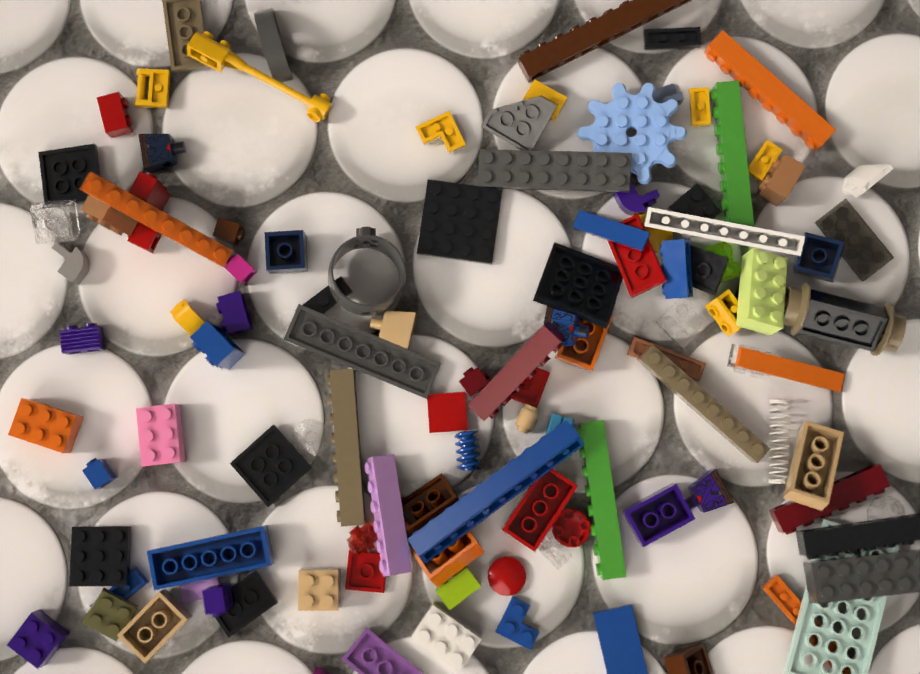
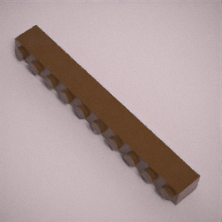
M627 0L621 3L618 8L614 10L609 9L598 18L593 17L586 24L573 27L567 34L563 35L561 33L555 36L553 41L549 43L543 42L537 46V49L531 52L530 50L523 52L518 59V65L529 83L692 0H632L630 2Z

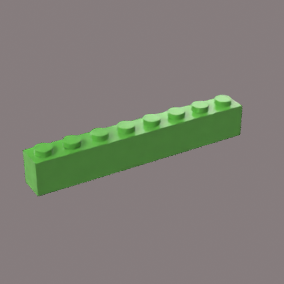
M739 81L716 82L710 91L711 100H714L712 116L713 119H716L714 135L718 138L716 154L720 158L718 173L722 177L720 191L723 192L724 199H722V210L725 211L726 216L724 221L754 227Z
M604 420L579 423L576 432L585 444L579 449L580 458H584L585 466H582L583 478H587V485L584 488L586 497L590 499V505H587L589 517L592 516L593 524L590 526L591 535L595 536L596 544H593L594 556H598L599 562L596 564L597 576L600 575L602 580L626 577Z

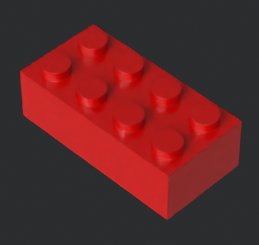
M554 469L550 470L527 488L501 529L535 552L578 485Z

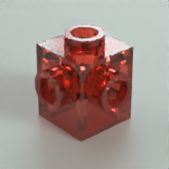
M367 522L361 528L356 526L350 531L351 536L347 539L349 548L354 553L359 555L365 552L367 554L375 547L373 543L378 540L377 533H375L373 526Z

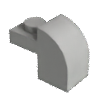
M56 242L52 249L66 258L57 272L72 283L79 285L89 270L88 256L77 247L73 249L66 243L61 245Z

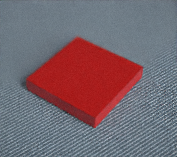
M536 367L537 373L530 380L526 378L522 382L524 386L518 393L513 391L510 394L513 400L535 408L538 407L550 372Z
M465 392L428 395L429 433L468 430Z
M349 550L345 590L385 592L386 577H383V573H381L379 568V562L381 561L380 553Z

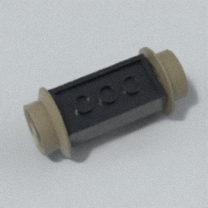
M805 282L800 288L786 287L784 325L789 326L791 335L801 333L870 351L873 356H878L883 350L895 352L902 343L906 330L905 315L894 313L891 303H886L880 307L813 290L808 282Z

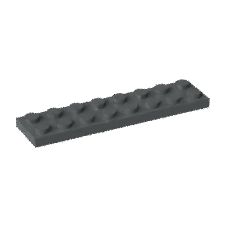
M480 149L477 186L499 189L630 192L632 153Z
M298 304L283 339L425 399L429 395L441 363L300 304Z

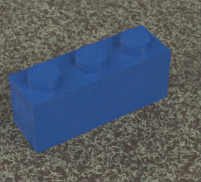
M690 239L662 241L660 255L663 257V264L661 267L667 279V282L662 285L665 299L693 297Z

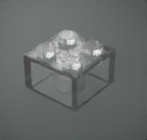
M75 200L37 202L30 205L36 244L75 241L81 237Z

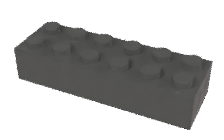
M920 550L803 562L810 603L819 604L920 592Z

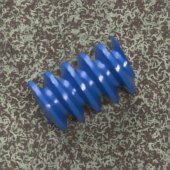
M478 430L463 431L454 435L455 438L460 439V441L455 443V446L461 447V449L456 450V453L462 455L456 459L458 462H462L461 465L457 466V469L463 471L481 469L476 467V465L481 463V460L475 459V457L480 455V452L475 451L480 445L474 443L479 440V437L473 436Z

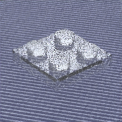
M679 298L655 323L681 349H684L710 321L687 298Z

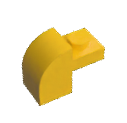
M184 299L170 311L173 319L190 335L194 334L206 322Z

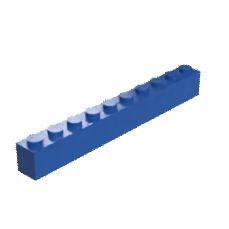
M567 420L558 424L554 430L542 436L538 442L526 448L522 454L510 460L506 466L494 472L486 481L479 483L475 489L463 495L459 501L447 507L443 513L431 519L423 528L415 531L408 538V541L417 555L425 564L584 446L585 444L580 435Z

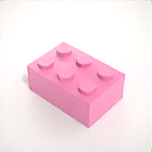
M174 403L136 408L141 466L186 462L181 405Z

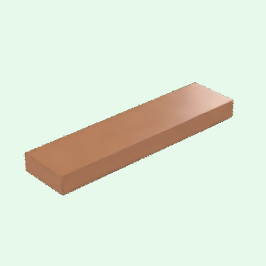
M635 336L633 337L627 355L638 358L649 345H654L691 379L700 381L706 363Z

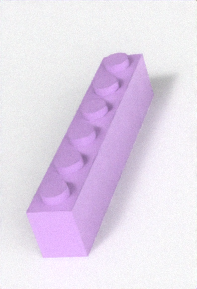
M394 454L370 457L366 460L365 472L369 478L368 492L372 498L370 507L375 519L373 528L375 533H377L378 539L376 548L378 553H380V571L383 573V577L412 572Z

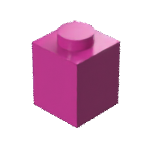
M239 254L232 255L224 267L243 285L257 273Z

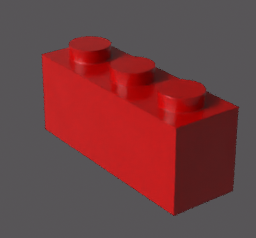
M139 172L129 193L163 211L171 196L166 191L167 188L162 185L161 181L157 180V176L149 172L146 174Z

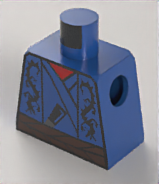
M547 306L544 324L549 321L565 336L561 341L563 346H575L577 337H588L589 326L580 325V318H577V315L566 311H558Z

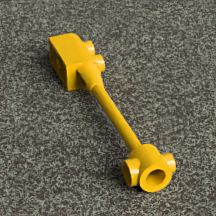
M204 31L203 34L196 32L188 42V56L220 73L226 66L244 71L308 105L307 116L314 122H319L321 119L324 120L332 107L330 97L324 93L320 96L314 94L312 98H309L247 65L245 61L232 52L231 46L227 41L221 40L220 43L214 41V36L208 31Z

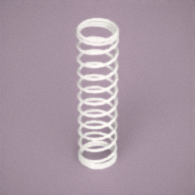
M770 399V405L782 408L769 410V412L784 416H774L769 418L770 421L780 422L782 424H773L768 427L771 429L782 431L772 432L768 435L772 437L783 438L778 440H770L769 443L785 447L771 448L769 451L785 455H774L768 457L771 460L783 462L769 464V467L783 470L768 472V474L773 476L784 477L781 479H768V483L786 484L788 476L773 473L788 472L789 469L772 465H783L790 463L787 460L774 458L789 456V453L774 450L786 449L790 446L773 442L790 440V438L772 434L789 433L790 430L775 428L772 426L789 425L790 422L774 420V418L790 417V415L772 411L790 409V407L776 405L790 404V400Z

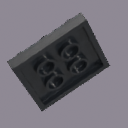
M88 144L38 152L45 207L48 209L84 203L88 194L79 189L88 173L93 172L101 177L97 145Z
M274 424L230 463L267 507L271 506L313 468Z
M131 526L72 527L69 586H129Z

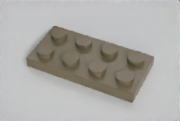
M162 0L171 71L176 73L210 68L187 55V44L196 32L203 34L205 31L201 0Z

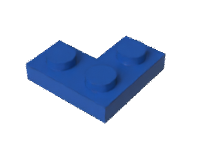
M512 596L495 632L531 650L539 631L522 623L530 604Z

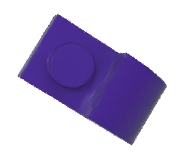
M633 183L630 184V192H615L613 195L619 208L631 216L644 214L646 211L644 206L648 208L656 204V200L660 197L657 189L639 197Z

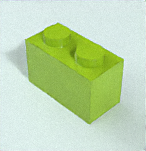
M466 566L436 588V593L447 608L451 610L480 588L481 584L469 567Z

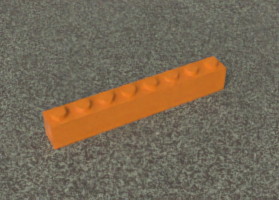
M722 30L705 49L704 53L711 62L719 65L721 71L729 74L734 81H739L740 87H744L750 97L761 102L765 110L771 111L780 123L790 128L792 134L804 140L808 148L815 151L818 150L836 131L832 125L725 31Z
M93 172L88 173L79 189L218 266L224 267L233 252L228 247Z

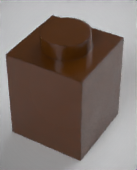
M218 218L212 236L218 240L238 245L239 241L243 240L245 231L238 223Z

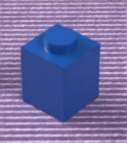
M92 459L86 464L87 467L82 470L95 490L102 489L117 478L105 459Z

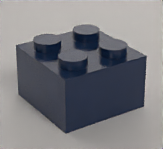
M303 230L265 232L266 271L270 274L308 272L306 233Z
M805 232L801 256L797 257L794 266L795 273L833 283L845 247L844 242Z

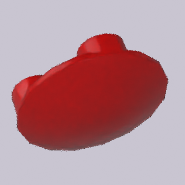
M565 509L552 525V533L561 545L576 548L588 539L591 532V524L588 517L582 511Z
M502 557L491 564L488 569L487 578L494 592L503 596H511L523 588L526 582V572L520 561L513 557Z

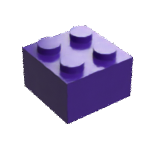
M39 609L30 613L7 646L39 669L47 665L70 632Z

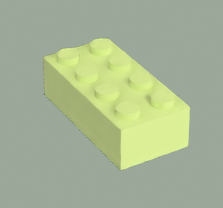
M752 248L741 257L736 326L769 336L783 329L788 258L757 248Z

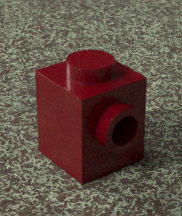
M471 367L463 373L465 377L459 381L468 395L472 397L489 383L487 379L490 377L484 369L479 370L478 367L476 369Z

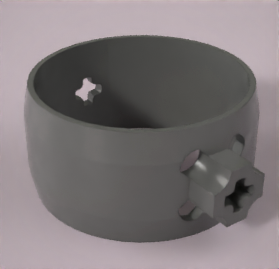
M356 228V237L344 242L331 258L328 271V284L331 294L341 307L356 315L373 316L387 311L398 301L403 292L407 274L405 262L401 253L391 242L376 236V228ZM360 248L375 249L384 253L393 261L399 272V289L391 298L379 304L365 305L350 300L339 290L333 276V269L342 256Z

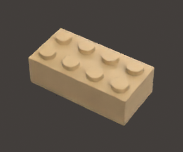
M805 420L798 431L783 499L820 511L829 504L844 432Z

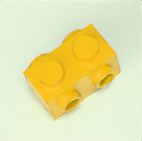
M729 289L705 305L709 314L716 320L727 337L742 328L736 326L738 300Z

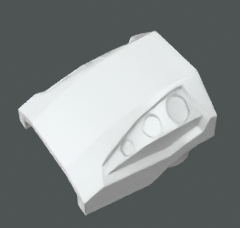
M889 164L858 166L844 177L842 191L846 195H853L857 198L894 168Z

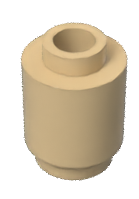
M525 404L524 408H521L515 425L518 426L517 430L525 434L528 431L532 432L539 418L538 413L540 410Z

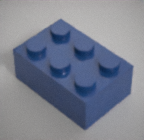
M206 321L190 336L194 341L192 345L195 349L206 354L207 357L205 359L217 368L230 370L245 355L240 347L219 326L209 321Z

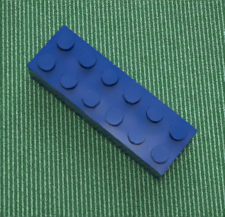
M268 525L147 551L154 590L271 566L275 563Z

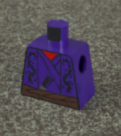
M716 469L709 470L688 487L691 496L685 499L690 510L698 506L699 510L703 513L734 503Z

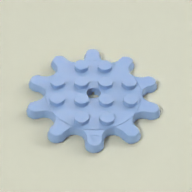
M616 83L612 87L613 99L611 102L604 104L598 100H591L588 103V111L595 116V121L591 126L579 128L577 136L581 140H588L593 143L594 148L592 152L632 153L631 172L637 176L640 184L646 185L652 179L651 168L653 165L662 164L667 168H672L676 165V156L669 151V145L673 141L684 140L687 137V130L682 126H674L670 122L672 114L679 109V103L676 100L670 99L664 103H657L654 100L656 90L654 84L645 83L638 94L631 95L627 92L624 84ZM628 129H635L637 134L634 137L627 136L626 132Z

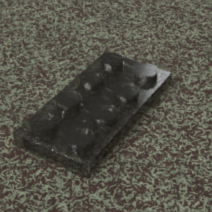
M847 199L841 201L814 222L827 238L844 242L845 247L842 257L862 282L894 259L893 255Z

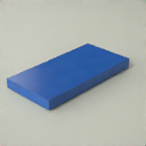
M628 604L593 612L606 673L648 674L632 605Z

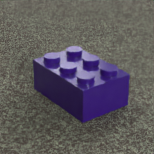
M671 483L622 510L624 517L642 547L695 520L692 511L675 483Z

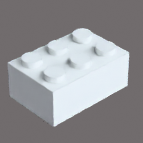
M433 602L410 638L460 673L481 642L482 635Z

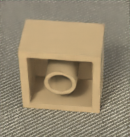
M301 568L298 578V611H338L340 609L341 568Z

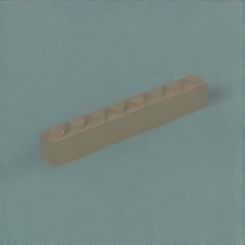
M649 345L636 359L751 462L759 463L771 449L654 345Z
M353 368L330 370V375H327L328 387L331 386V394L328 395L329 406L333 408V413H330V424L334 425L331 441L332 444H335L336 450L332 454L333 464H337V471H334V482L338 483L335 499L336 503H339L340 510H337V522H341V526L365 525L366 515L355 370Z

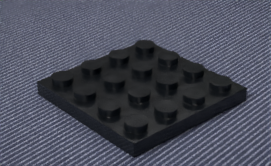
M428 179L417 254L492 265L502 190Z
M554 242L533 301L558 311L575 314L577 318L607 329L623 277L618 266Z

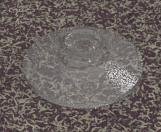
M303 420L295 426L292 432V445L302 456H319L329 445V430L319 420ZM309 434L313 436V440L311 442L307 441L306 439L307 435Z

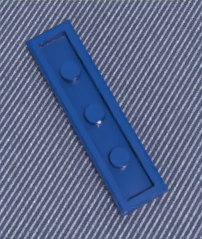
M579 210L573 224V228L642 252H644L651 235L650 232Z

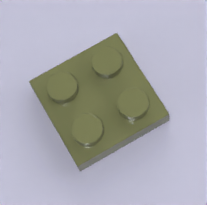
M103 588L83 618L82 624L117 641L119 638L117 635L129 623L137 611L138 605Z

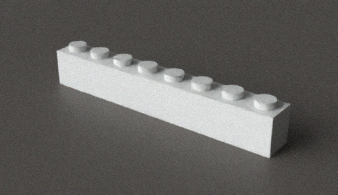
M652 207L647 208L644 222L646 227L801 256L805 236Z

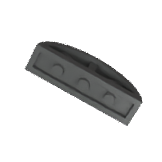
M273 8L255 12L256 27L272 77L281 83L293 80Z

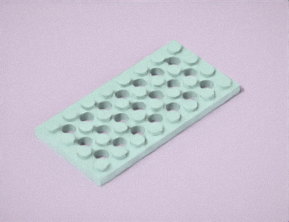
M824 519L821 527L841 524ZM895 543L896 547L883 548V545L876 546L877 549L871 551H864V548H861V553L858 556L871 555L874 551H877L878 554L898 552L900 544ZM845 551L838 552L837 556L821 554L819 558L812 561L855 557L853 553L846 554ZM806 585L783 673L842 674L843 668L849 667L851 674H868L887 596L872 597L868 600L854 599L828 602L825 607H821L820 604L809 602ZM841 602H844L847 607L844 613H840L838 610V605ZM860 608L865 611V617L861 620L857 617V611ZM818 615L823 619V623L819 627L814 623V619ZM837 621L842 626L841 631L838 633L833 630V625ZM854 628L860 630V636L857 639L852 636ZM812 635H816L818 638V643L815 646L809 643V638ZM831 641H835L837 645L834 652H830L828 649V644ZM850 647H853L856 652L853 658H849L847 655V650ZM808 654L813 657V662L809 666L804 662V658ZM827 660L832 664V668L828 672L823 669V664Z

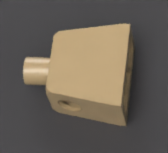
M385 311L383 319L372 317L370 328L380 330L379 338L409 350L417 315L415 312Z

